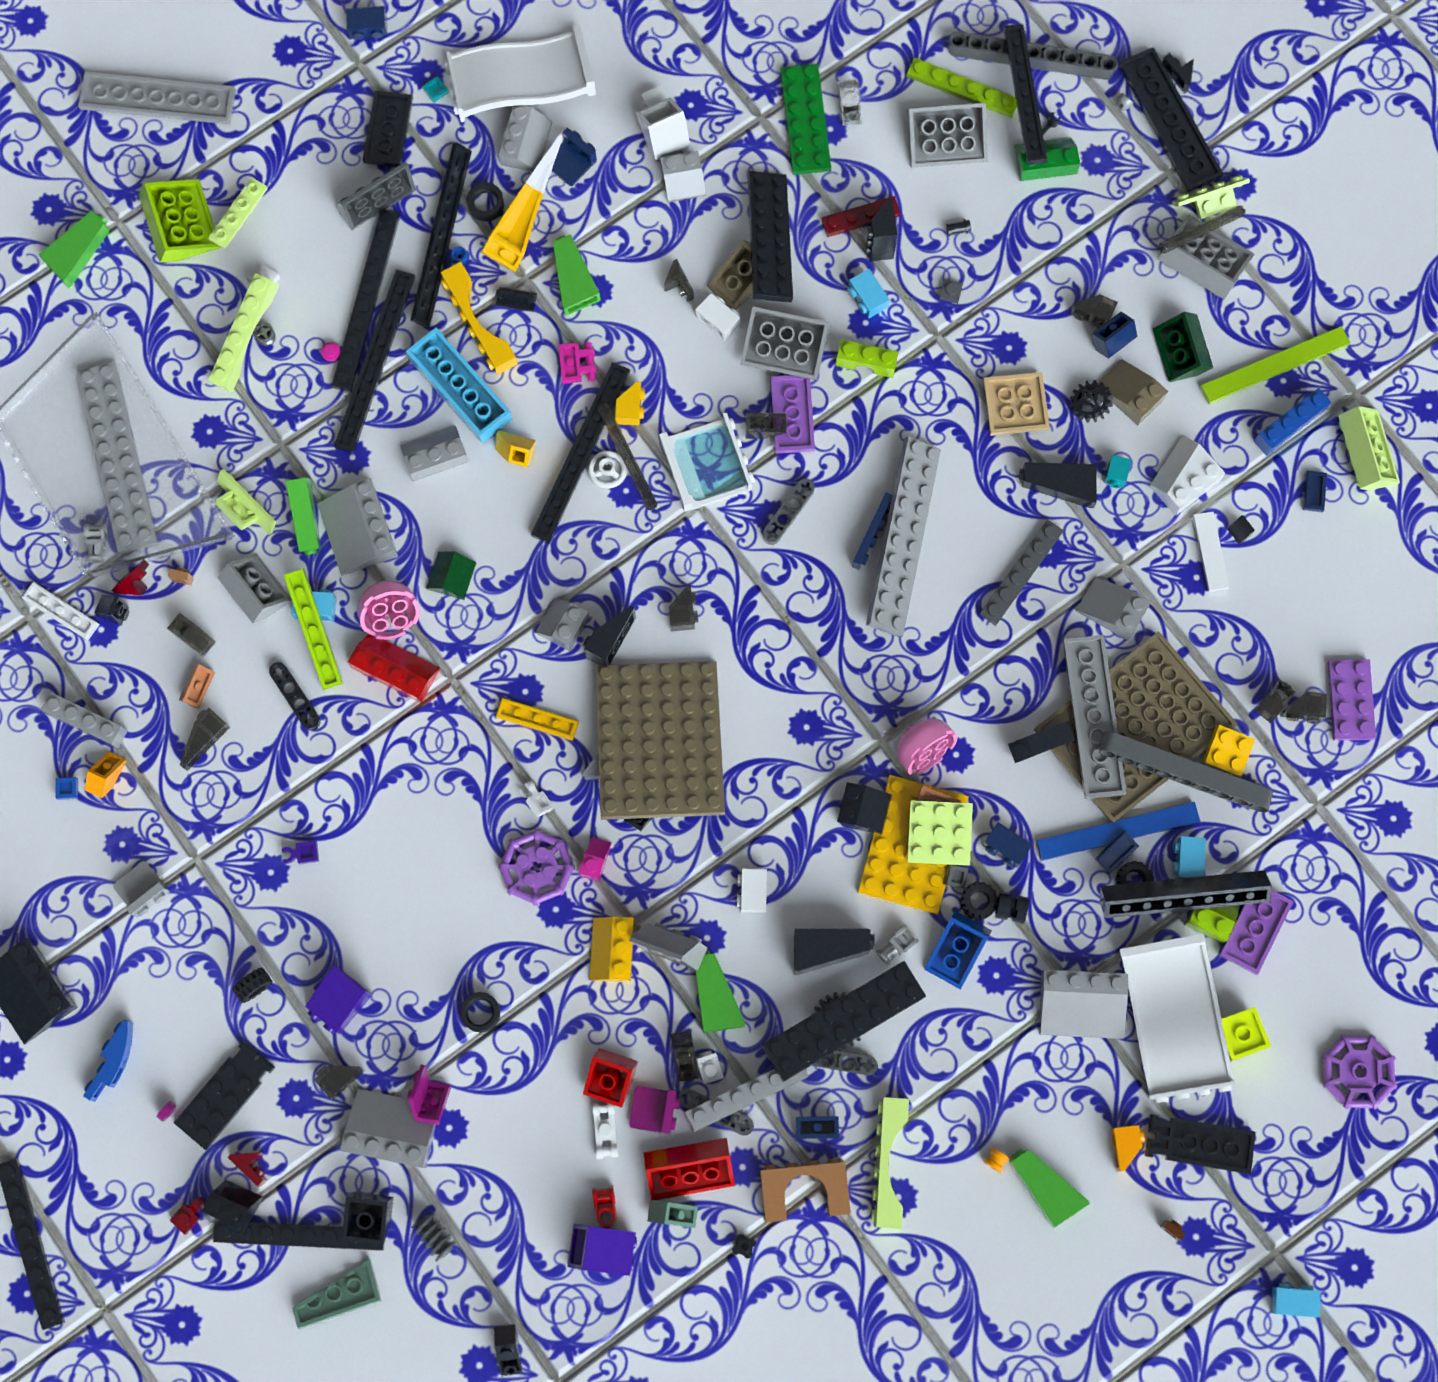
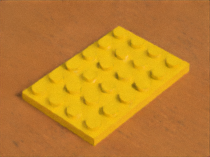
M889 775L885 792L891 794L892 797L883 834L874 833L858 893L938 915L946 886L943 882L947 864L907 862L910 800H917L922 785L961 800V803H967L969 796Z

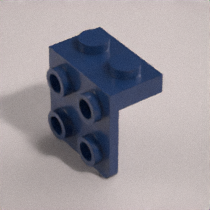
M567 127L562 132L564 142L559 147L551 171L567 185L573 186L597 162L595 147L589 142H584L578 132H572Z

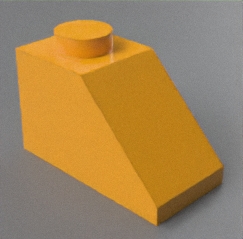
M108 751L87 771L84 790L103 798L114 787L126 763V759Z
M1139 1125L1111 1129L1117 1172L1126 1170L1142 1148V1142H1145L1144 1132L1142 1129L1140 1130Z

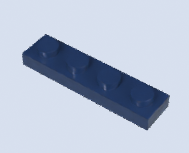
M887 492L853 560L852 567L860 570L861 565H866L870 557L867 554L869 548H874L878 537H876L877 531H882L886 523L884 517L886 513H889L892 495Z

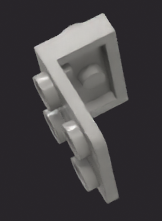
M145 861L141 862L113 885L115 891L128 906L126 908L127 911L136 918L147 913L151 906L161 902L170 892L151 866Z

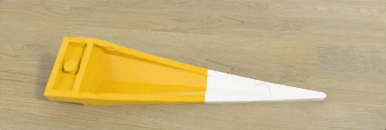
M560 132L488 235L489 237L481 250L482 254L512 272H516L525 254L536 214L563 139L562 132Z

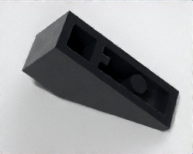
M1069 721L1009 743L1008 746L1014 762L1018 763L1076 739Z

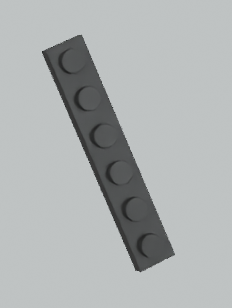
M1047 519L980 612L981 617L995 626L999 623L1062 535L1063 529Z

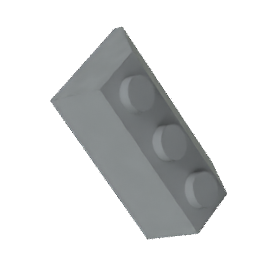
M523 105L513 106L499 152L501 165L533 172L542 160L552 120L532 107Z
M456 426L400 445L413 482L469 462Z
M257 554L227 563L218 577L219 581L252 623L267 619L291 601L289 595Z
M647 923L629 939L631 943L648 953L695 970L699 969L708 948L701 943L702 940L692 935H690V938L684 937L683 932L675 929L672 932L667 931V927L656 923L655 926Z

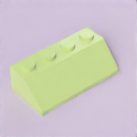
M1358 406L1338 415L1340 420L1339 427L1345 437L1344 444L1349 451L1351 457L1350 464L1354 468L1356 474L1355 481L1360 489L1373 490L1399 484V477L1379 411Z

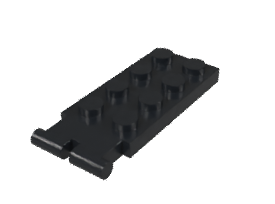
M245 1041L239 1044L238 1047L241 1050L233 1059L228 1057L174 1122L177 1127L204 1150L211 1146L262 1085L260 1079L265 1073H271L275 1069V1066L262 1055L255 1061L253 1058L258 1052Z
M1150 1114L1148 1133L1155 1134V1139L1147 1138L1145 1157L1153 1158V1154L1164 1155L1167 1161L1251 1174L1255 1131L1173 1117L1170 1118V1121L1159 1120L1158 1115Z

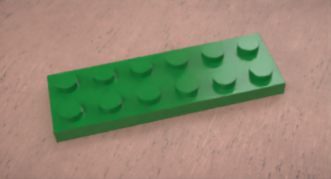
M819 65L781 67L793 175L830 172L831 161Z

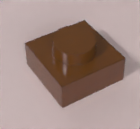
M1173 1219L1171 1222L1164 1220L1160 1226L1161 1229L1177 1241H1181L1186 1234L1182 1231L1183 1227Z

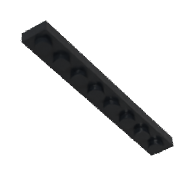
M1024 25L1004 26V35L1027 165L1043 164L1047 162V155Z
M15 1158L0 1164V1183L42 1330H46L65 1323L19 1158Z
M250 1222L242 1236L216 1223L214 1225L213 1242L384 1251V1245L342 1240L343 1227Z

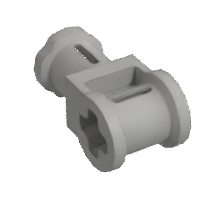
M85 523L84 544L88 547V556L85 557V561L102 563L104 562L102 547H106L108 526L106 523L101 525Z
M904 925L888 940V944L881 950H877L876 953L888 966L893 958L898 954L901 956L904 952H907L919 940L915 939L907 930V926Z

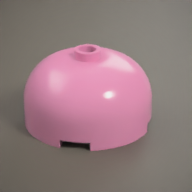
M391 580L380 581L368 587L362 593L357 605V615L364 632L374 636L375 639L391 640L406 634L404 629L411 627L413 623L416 624L420 614L419 605L413 592L406 585ZM389 616L392 625L400 630L396 632L384 631L388 627L386 617Z
M928 718L910 725L901 736L897 745L898 760L909 775L913 772L921 774L939 763L947 749H953L958 737L950 726L940 719Z

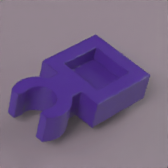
M316 840L296 843V849H291L290 847L282 848L283 853L290 852V857L283 859V862L286 864L292 863L295 859H297L299 865L319 862L318 843Z

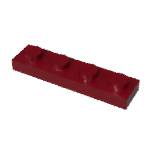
M895 196L821 217L827 238L871 225L872 218L888 199H893L895 217H899L901 212Z

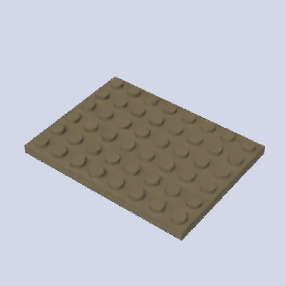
M1159 631L1109 670L1117 729L1120 735L1193 761L1207 750L1216 724L1231 730L1238 725ZM1071 700L1035 727L1034 731L1037 733L1069 721L1076 739ZM1075 740L1052 749L1051 752L1083 789L1077 741ZM1122 762L1127 794L1092 798L1091 800L1113 824L1169 779Z
M717 661L596 666L601 820L725 815Z

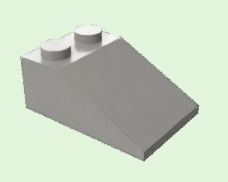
M1095 577L1076 612L1129 641L1152 601L1132 590Z

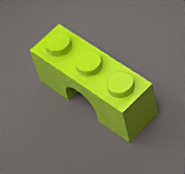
M841 340L836 366L855 370L857 366H865L873 369L876 375L893 378L899 352Z

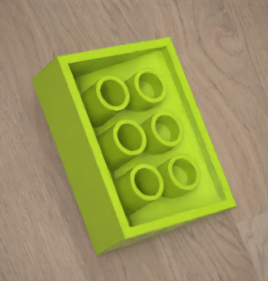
M199 179L148 182L143 184L139 198L160 263L180 261L220 248V246L209 240V236L215 227Z

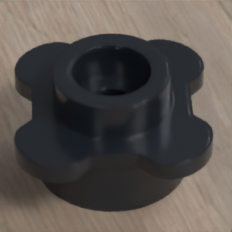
M738 1234L736 1236L737 1242L732 1248V1252L735 1255H744L746 1259L752 1257V1249L756 1245V1240L754 1238H746L743 1234Z

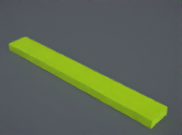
M1341 326L1201 385L1200 388L1208 404H1211L1349 346L1351 342Z

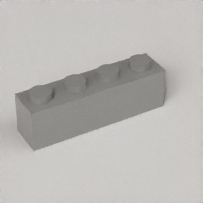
M52 692L49 693L40 709L45 714L117 749L128 732L122 726Z

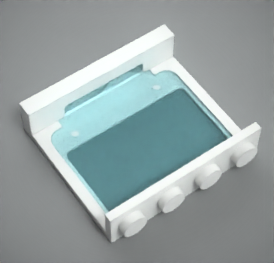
M727 412L723 413L722 420L669 437L667 432L659 434L660 443L685 512L752 490V483L755 482L752 472H748L746 465H748L745 453L741 454L740 447H742L739 436L734 434L735 424L732 418H728Z

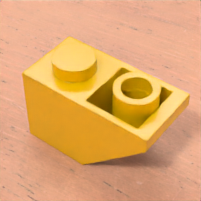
M641 381L634 383L616 399V425H640V419H644V407H641V400H645V388L641 387Z
M498 430L495 450L508 463L528 467L534 457L536 440Z

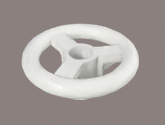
M613 451L597 453L588 465V475L591 481L601 488L608 489L618 486L623 482L627 474L625 460L621 455ZM606 457L600 461L599 470L594 471L595 463L600 458ZM612 457L618 460V462L620 463L621 474L615 471V464L612 460ZM609 466L610 470H604V468ZM610 475L616 480L606 483L598 480L597 477Z

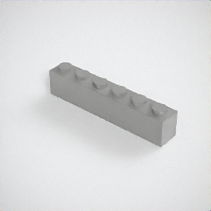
M774 1069L686 1111L684 1116L692 1133L809 1076L805 1069L787 1081L782 1082Z

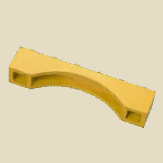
M462 262L442 271V280L440 282L444 290H449L451 293L449 298L453 306L459 307L460 311L458 314L463 323L467 321L469 325L467 329L472 339L476 337L479 342L476 345L480 353H485L488 359L485 361L489 369H494L498 375L518 364L517 359L508 342L489 333L475 318L471 309L472 282Z

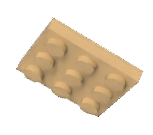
M1042 372L983 378L990 436L1049 430L1050 425Z

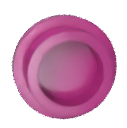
M328 342L321 348V355L326 361H335L340 357V347L334 342Z

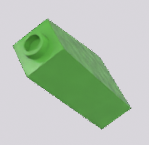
M93 210L39 254L43 262L68 288L76 281L109 233L106 219L101 214L96 215Z
M571 234L558 237L553 242L562 305L564 314L567 316L597 303L601 299L600 293Z
M305 477L288 480L286 485L299 552H304L305 555L316 554V550L321 549L311 479Z
M706 951L699 969L696 970L704 1033L744 1028L745 1021L715 954H710V951Z
M1020 1149L1011 1155L1013 1159L1009 1163L1052 1227H1057L1090 1204L1082 1194L1030 1150L1023 1151Z

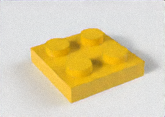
M1216 724L1202 763L1234 776L1242 777L1255 739Z

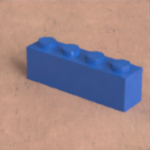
M1317 388L1259 433L1254 443L1268 456L1326 411L1332 402L1320 388Z

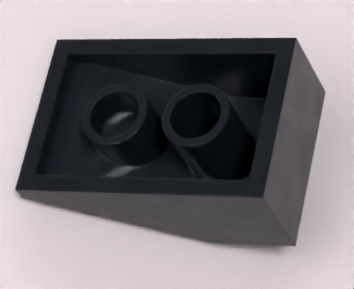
M633 606L628 607L596 629L591 636H587L583 643L586 659L600 666H608L612 663L636 619Z

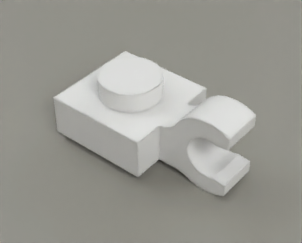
M532 781L525 783V787L519 790L523 797L528 798L526 803L536 817L546 814L554 808L543 791L538 792Z

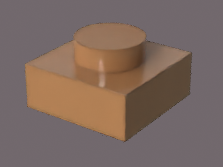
M169 569L168 577L172 582L192 586L194 579L186 569Z

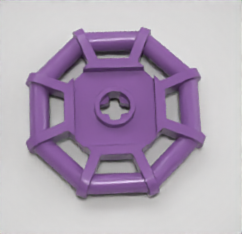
M535 829V831L515 839L511 838L501 863L498 864V869L501 871L508 890L507 893L528 901L533 906H537L538 903L556 896H562L572 871L575 870V865H573L565 845L566 841L540 831V829ZM535 840V846L525 850L521 849L520 845ZM540 840L555 847L551 851L541 847ZM516 849L520 855L515 864H509ZM558 850L564 865H558L554 854ZM535 862L542 864L538 873L535 870L531 871V867H533ZM509 870H516L519 878L516 884H514ZM558 870H564L558 885L553 882ZM522 885H527L533 888V895L518 888ZM548 885L554 888L538 895V889Z
M1342 1034L1340 1039L1321 1056L1323 1059L1324 1081L1322 1086L1345 1109L1372 1108L1375 1110L1397 1088L1395 1084V1055L1392 1056L1375 1039L1374 1035L1351 1036ZM1351 1044H1366L1365 1050H1353ZM1345 1046L1347 1053L1340 1060L1334 1058ZM1373 1048L1383 1060L1379 1061L1370 1052ZM1331 1062L1337 1064L1338 1078L1333 1080ZM1386 1064L1387 1080L1382 1078V1065ZM1358 1065L1365 1071V1074H1361V1078L1354 1072ZM1340 1082L1349 1091L1347 1097L1334 1084ZM1379 1083L1384 1085V1087L1374 1097L1372 1093L1374 1088ZM1355 1093H1366L1368 1100L1353 1099Z

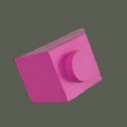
M594 837L591 838L580 866V877L600 882L612 845L611 842Z

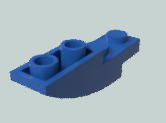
M125 1019L123 1022H119L114 1028L113 1032L115 1034L111 1040L108 1039L102 1046L101 1050L103 1052L100 1056L107 1060L98 1067L96 1071L98 1074L94 1080H90L84 1089L86 1092L83 1095L86 1099L96 1101L106 1085L115 1088L129 1058L133 1038L132 1022Z

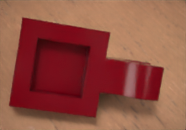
M197 1197L190 1207L187 1204H183L169 1221L186 1235L201 1219L197 1213L203 1208L206 1201L202 1197Z

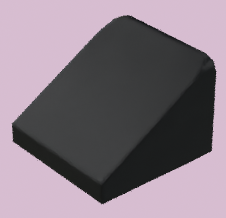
M1243 515L1228 527V531L1237 543H1242L1255 531Z

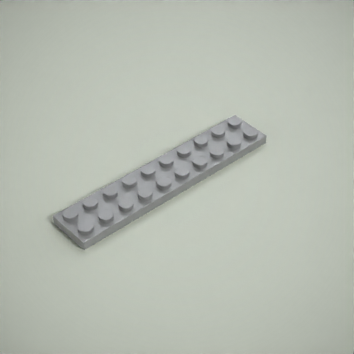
M111 362L76 371L117 551L119 554H124L158 545L117 364Z
M910 436L905 437L866 621V626L896 637H903L941 452V449Z

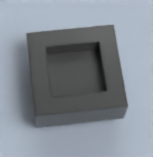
M944 279L939 300L958 304L963 283Z
M947 864L943 884L965 889L969 868Z

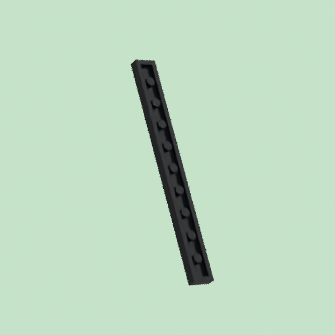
M459 143L452 144L410 321L424 328L431 325L441 283L440 280L442 279L441 272L444 270L472 153L471 150Z
M386 209L380 210L333 378V389L352 392L399 224L400 212Z
M397 269L395 271L334 444L335 449L353 454L355 452L415 280L414 274Z
M612 362L531 532V537L550 544L616 404V399L619 397L627 381L630 369Z

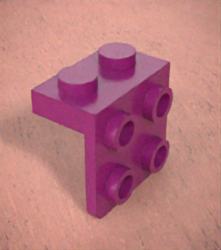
M421 1064L419 1071L416 1070L414 1074L413 1088L409 1089L407 1101L410 1103V1112L413 1113L414 1120L417 1122L439 1125L451 1086L450 1084L430 1081L426 1065Z
M637 1086L630 1116V1127L671 1134V1130H675L677 1118L673 1117L674 1109H679L680 1096H677V1091Z

